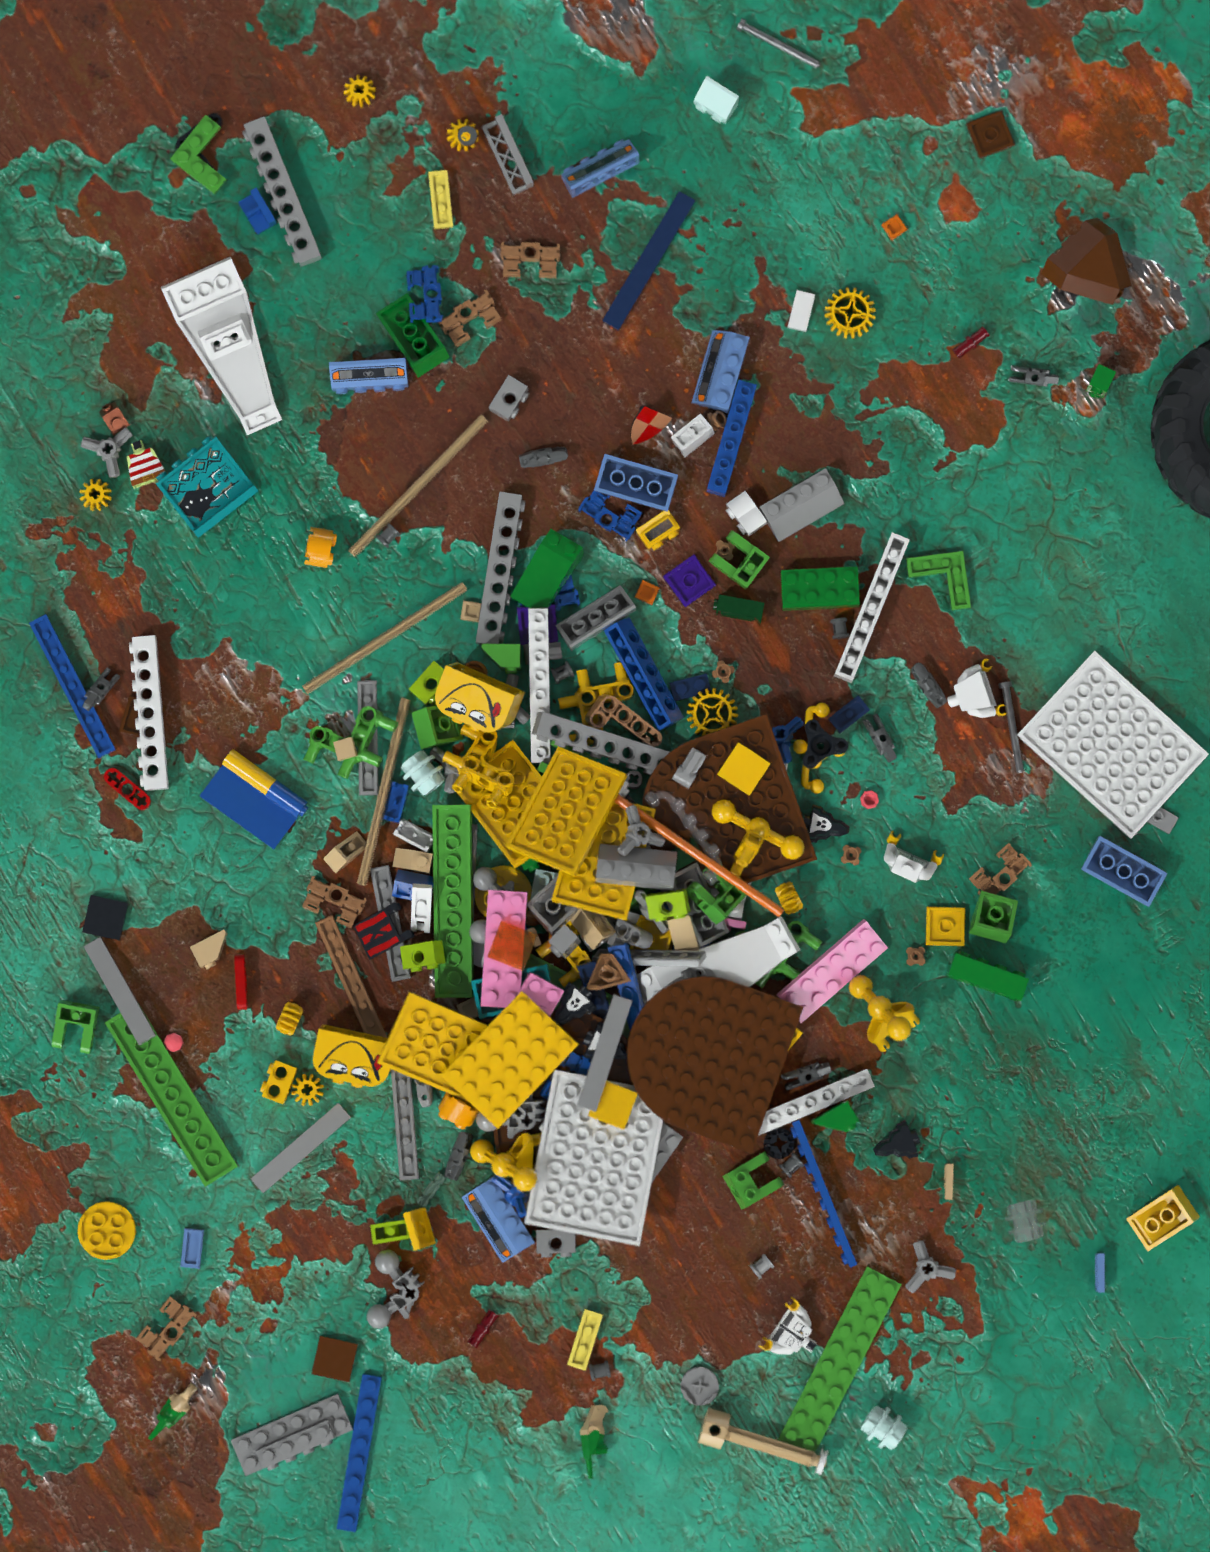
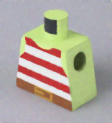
M142 440L132 443L131 446L134 454L127 456L131 485L136 489L157 481L156 476L165 471L153 448L145 449Z

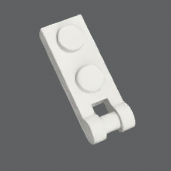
M413 884L411 930L413 932L420 930L424 931V933H430L432 885Z

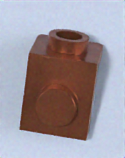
M115 402L105 404L101 408L102 410L99 411L113 435L129 426L128 421Z

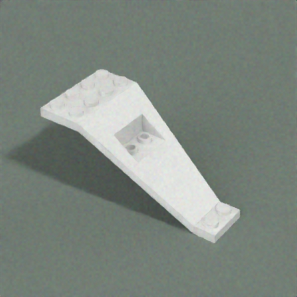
M231 257L162 286V292L177 324L240 418L246 434L249 435L281 421L282 418L272 395L247 293ZM237 333V336L232 338L231 334ZM217 340L220 341L219 345L213 344Z
M781 916L765 926L699 949V951H705L706 958L700 967L651 966L637 974L644 1006L653 995L664 987L691 977H717L751 987L786 958L800 951V948Z

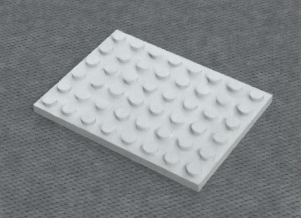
M1096 651L1088 657L1017 734L1026 745L1130 839L1209 755Z
M554 1070L534 1170L537 1174V1183L530 1191L524 1223L640 1246L663 1120L644 1104L638 1094L624 1130L587 1116L589 1113L588 1109L577 1106L586 1076ZM608 1081L620 1087L636 1092L633 1085Z

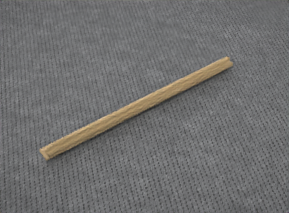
M483 415L479 416L447 448L439 459L412 484L411 488L409 487L406 493L402 494L401 498L389 508L388 512L386 511L383 517L381 516L367 530L366 534L364 533L361 539L357 540L356 544L348 550L354 557H357L358 553L362 552L365 546L367 547L366 544L370 543L371 539L375 538L376 534L380 533L381 529L387 526L386 524L390 522L389 520L392 521L394 519V515L397 516L398 512L402 511L403 507L407 506L408 502L412 501L415 495L417 496L416 493L420 492L421 488L425 487L426 483L430 482L431 478L435 477L436 473L442 470L441 467H445L444 464L448 463L449 459L453 458L454 454L458 453L459 449L463 448L464 444L473 438L472 435L474 433L477 434V430L479 428L482 429V425L485 426L487 424L486 422L488 421Z
M461 582L453 590L447 591L445 595L443 594L439 599H435L433 603L427 604L419 612H414L413 616H408L405 621H401L397 626L394 625L393 629H388L385 634L382 633L379 638H374L373 642H368L365 647H360L359 651H354L353 655L350 654L342 659V661L340 660L336 665L334 664V666L328 668L322 674L320 673V675L316 676V678L314 677V679L310 680V682L308 681L302 687L307 694L311 693L310 691L313 692V690L319 688L325 682L327 683V681L333 679V677L339 675L345 669L347 670V668L353 666V664L359 662L365 656L367 657L371 652L373 653V651L379 649L385 643L387 644L391 639L393 640L397 635L399 636V634L405 632V630L407 631L417 622L419 623L423 618L425 619V617L427 618L437 609L439 610L443 605H447L449 601L451 602V600L453 601L463 592H467L466 586Z
M401 698L396 717L398 726L395 732L392 733L389 745L390 749L387 754L381 786L372 817L373 821H371V828L367 838L368 842H366V849L362 859L363 863H361V870L357 881L359 885L365 886L368 883L366 880H369L367 879L369 878L368 873L371 871L370 866L372 865L370 864L373 862L371 859H374L372 858L374 857L373 852L376 850L375 845L377 844L375 843L378 841L376 838H379L377 837L379 836L378 831H380L378 829H381L379 827H381L380 824L382 823L380 822L383 820L381 818L384 815L383 810L385 809L383 808H386L384 806H386L385 803L387 802L385 801L388 799L386 797L389 794L388 789L390 788L388 787H391L389 785H391L390 780L393 778V766H396L394 765L397 762L395 759L398 757L397 752L399 751L397 750L400 748L398 745H401L399 743L402 741L400 738L403 736L401 734H403L402 731L404 730L402 729L405 727L404 722L406 721L404 720H407L405 719L406 715H408L406 713L409 711L407 709L410 706L409 701L411 700Z

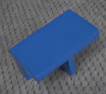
M254 188L250 191L251 195L239 201V205L256 234H260L277 223L258 189Z

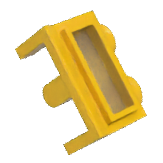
M668 510V512L662 511L637 528L636 533L648 551L651 549L655 551L663 545L662 542L667 538L669 540L675 538L679 534L680 526Z

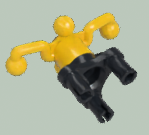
M826 703L810 706L806 710L805 731L808 743L802 739H798L793 743L795 753H805L802 760L801 785L815 794H819L824 790V783L820 779L808 782L809 769L819 768L823 760L828 758V756L842 757L848 749V743L845 739L829 735L823 730L817 720H813V713L821 718L829 714L830 708ZM822 743L824 748L818 749L817 744Z

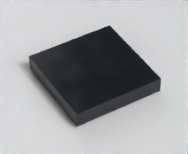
M90 895L82 933L120 941L129 903Z

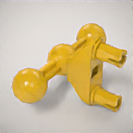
M719 800L713 805L712 816L718 823L732 822L746 829V834L734 854L735 861L730 870L737 877H740L744 867L751 863L758 853L763 840H767L780 847L782 855L787 859H797L803 854L804 843L798 836L784 837L770 830V826L764 818L749 819L736 812L734 804L729 800Z
M864 975L855 976L849 983V991L853 997L864 999L868 1003V1012L872 1017L867 1030L868 1040L876 1044L879 1051L885 1052L884 1045L887 1049L890 1048V1043L885 1037L889 1035V1037L896 1041L907 1039L911 1029L916 1027L913 1021L918 1025L920 1019L914 1013L915 1008L912 1004L908 1002L891 1003L884 996H876L872 991V981Z
M524 1133L520 1135L507 1153H500L498 1155L494 1153V1147L490 1141L479 1139L472 1144L470 1155L477 1163H491L492 1171L495 1175L499 1177L511 1176L518 1190L530 1191L537 1183V1174L532 1169L533 1147L540 1144L541 1133L532 1135Z

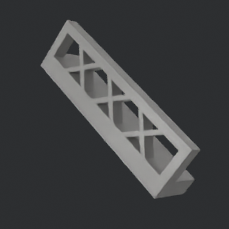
M503 115L496 116L495 121L482 126V129L510 190L515 195L533 187L534 182ZM497 125L500 130L498 138L490 136L487 129ZM499 142L507 145L506 155L497 152L496 148ZM507 159L514 161L516 164L513 172L506 170L504 167ZM514 176L522 178L525 185L515 189L512 184Z

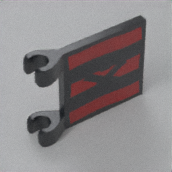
M392 903L383 910L353 925L369 960L415 936L412 930H407L399 935L390 915L401 910L399 903Z

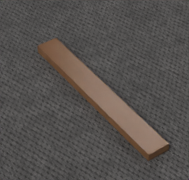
M333 915L315 922L364 1033L388 1038Z

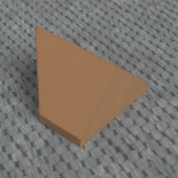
M600 954L586 988L588 990H600L630 982L631 980L614 955Z

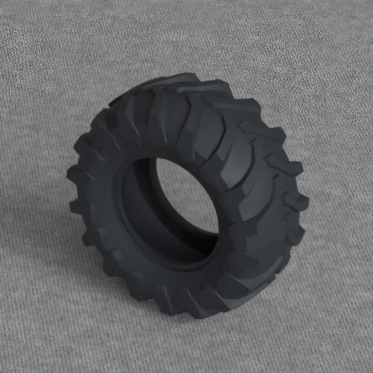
M1210 340L1200 344L1198 348L1186 354L1167 375L1158 391L1152 410L1153 417L1151 421L1152 448L1155 449L1154 458L1163 478L1168 479V487L1185 504H1189L1193 511L1207 518H1210V448L1204 436L1203 419L1206 407L1210 401Z

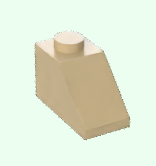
M355 832L335 846L323 859L337 873L366 849L367 843L358 832Z
M396 848L392 867L430 874L433 854Z
M225 929L190 947L200 968L205 967L207 970L217 965L215 961L220 959L228 934Z

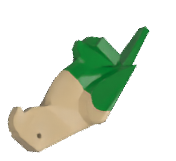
M192 1382L183 1393H174L166 1401L156 1417L159 1423L148 1437L150 1441L165 1427L171 1428L190 1409V1398L198 1389Z
M603 1405L591 1406L586 1421L580 1429L583 1458L586 1461L588 1479H593L592 1455L607 1454L608 1447L604 1444L603 1418L605 1413H608V1409Z

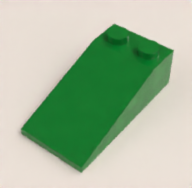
M406 293L378 311L376 315L403 357L406 358L415 375L419 378L450 357L442 342L426 322V319H414L413 323H410L409 303L414 302L409 294Z
M550 529L510 597L527 608H549L583 558V547Z

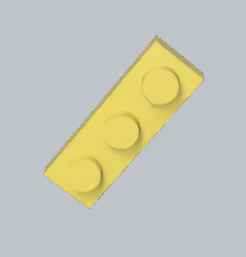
M448 171L428 172L434 229L452 228L453 219Z
M584 1309L567 1365L586 1371L603 1314Z

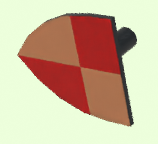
M645 405L641 406L631 426L630 437L632 445L644 442L660 433L671 421L672 417Z

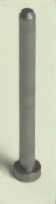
M742 18L736 28L737 31L741 32V30H744L812 67L819 68L821 63L818 60L745 23V19Z
M1012 681L998 683L999 688H1002L1016 772L1023 773L1024 769L1010 693Z

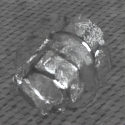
M1026 1200L1007 1206L1009 1216L1005 1217V1221H1013L1014 1228L1008 1230V1233L1014 1234L1015 1242H1027L1044 1236L1042 1227L1046 1226V1222H1038L1037 1214L1042 1213L1043 1210L1042 1208L1037 1209L1035 1200Z

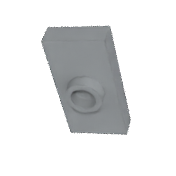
M1160 807L1147 822L1170 834L1179 817Z

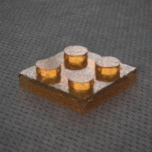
M501 921L487 957L524 971L538 935Z

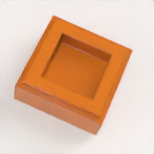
M898 214L881 224L891 241L908 230Z
M642 580L635 598L653 605L660 587Z

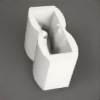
M746 491L726 504L728 507L726 509L727 514L731 519L735 518L738 521L737 527L743 535L746 533L749 537L767 524L766 519Z

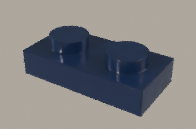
M707 673L670 682L675 702L692 698L693 696L696 697L699 691L704 695L706 694L705 689H708L709 693H711Z
M858 695L828 718V720L838 733L841 734L869 712L870 709Z

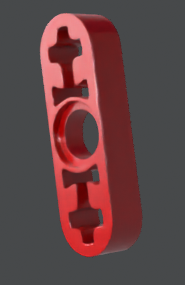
M115 768L106 770L104 780L108 785L137 809L146 810L150 807L151 798L119 770ZM116 772V777L120 781L122 780V778L125 779L123 782L120 783L118 789L116 788V785H118L116 781H109V773L114 774ZM125 784L133 786V791L129 795L124 794L122 791ZM137 790L140 791L137 794L139 797H146L145 801L147 804L145 806H139V801L135 797L133 801L130 799L136 794Z
M235 954L237 1010H248L245 954Z

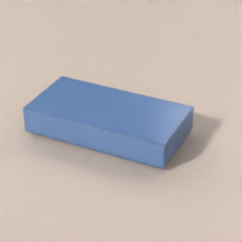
M184 1228L180 1267L200 1269L204 1230Z
M1105 1253L1095 1254V1291L1098 1293H1105Z

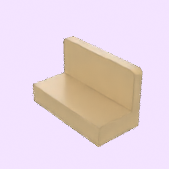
M579 909L570 920L593 950L598 947L602 940L613 936L616 932L604 915Z
M685 915L686 917L674 919V916L668 917L667 923L675 950L699 951L690 915Z

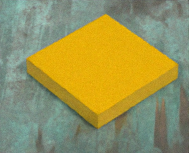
M738 742L717 775L750 796L771 763Z
M926 907V945L964 946L965 908Z
M606 1081L596 1112L589 1110L587 1116L624 1130L638 1093Z
M426 1207L403 1213L414 1251L436 1244Z

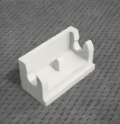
M699 414L671 436L674 445L680 449L682 455L686 457L713 436L714 431L706 419Z
M404 818L401 819L398 828L393 833L394 836L426 853L429 852L433 845V834Z

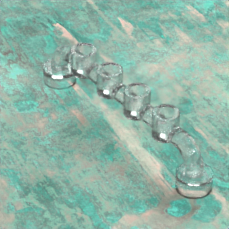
M651 791L645 795L646 801L652 808L660 804V799L667 800L671 809L680 817L683 825L692 833L695 841L704 849L705 854L722 865L718 857L720 853L719 848L714 843L711 846L706 841L709 838L707 832L703 828L697 829L694 825L697 823L695 816L692 813L688 815L685 813L683 808L686 805L680 797L675 799L670 793L665 791H659L655 794ZM709 868L702 873L708 884L713 885L718 881V875Z

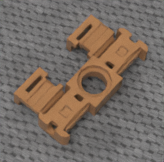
M502 242L501 260L503 261V277H520L518 264H521V262H540L542 270H539V278H556L557 262L560 261V244L557 243V247L540 246V243L521 242V245H504V242ZM528 248H533L536 254L530 257L525 254V251Z
M484 290L485 294L472 302L469 299L455 307L452 314L445 317L442 322H438L444 334L450 336L456 348L471 339L469 334L465 333L462 328H464L463 325L478 316L480 318L483 317L487 329L502 321L494 308V300L487 290ZM469 308L471 314L468 317H463L461 315L462 309Z
M1008 843L996 854L998 858L1001 857L1005 861L1004 865H1008V867L1005 866L992 878L993 882L990 876L987 878L984 874L983 867L973 874L969 880L977 889L997 894L1000 890L1004 892L1018 879L1016 876L1027 866L1031 867L1032 864L1023 854H1019V858L1017 856L1018 853ZM1006 873L1009 875L1010 882L1008 884H1002L999 881L1001 874Z
M312 876L307 887L308 894L302 908L319 914L320 902H324V900L343 907L341 908V916L337 917L336 922L352 929L357 917L356 912L358 911V915L362 913L367 902L366 898L364 900L348 894L349 890L333 883L327 885L316 880L315 876ZM334 890H339L342 893L340 900L332 899L331 893Z
M171 1295L159 1309L162 1313L166 1312L169 1314L171 1319L159 1336L158 1333L154 1334L151 1332V1328L147 1324L136 1337V1340L147 1347V1352L158 1361L162 1360L160 1356L168 1346H173L185 1330L183 1328L189 1320L197 1315L186 1304H179ZM168 1328H176L177 1336L174 1338L168 1337L166 1334Z

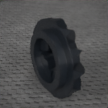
M783 1128L773 1129L764 1138V1149L772 1158H786L794 1149V1138L789 1131ZM777 1135H779L781 1141L788 1142L782 1145L781 1152L777 1146H771V1144L777 1141Z

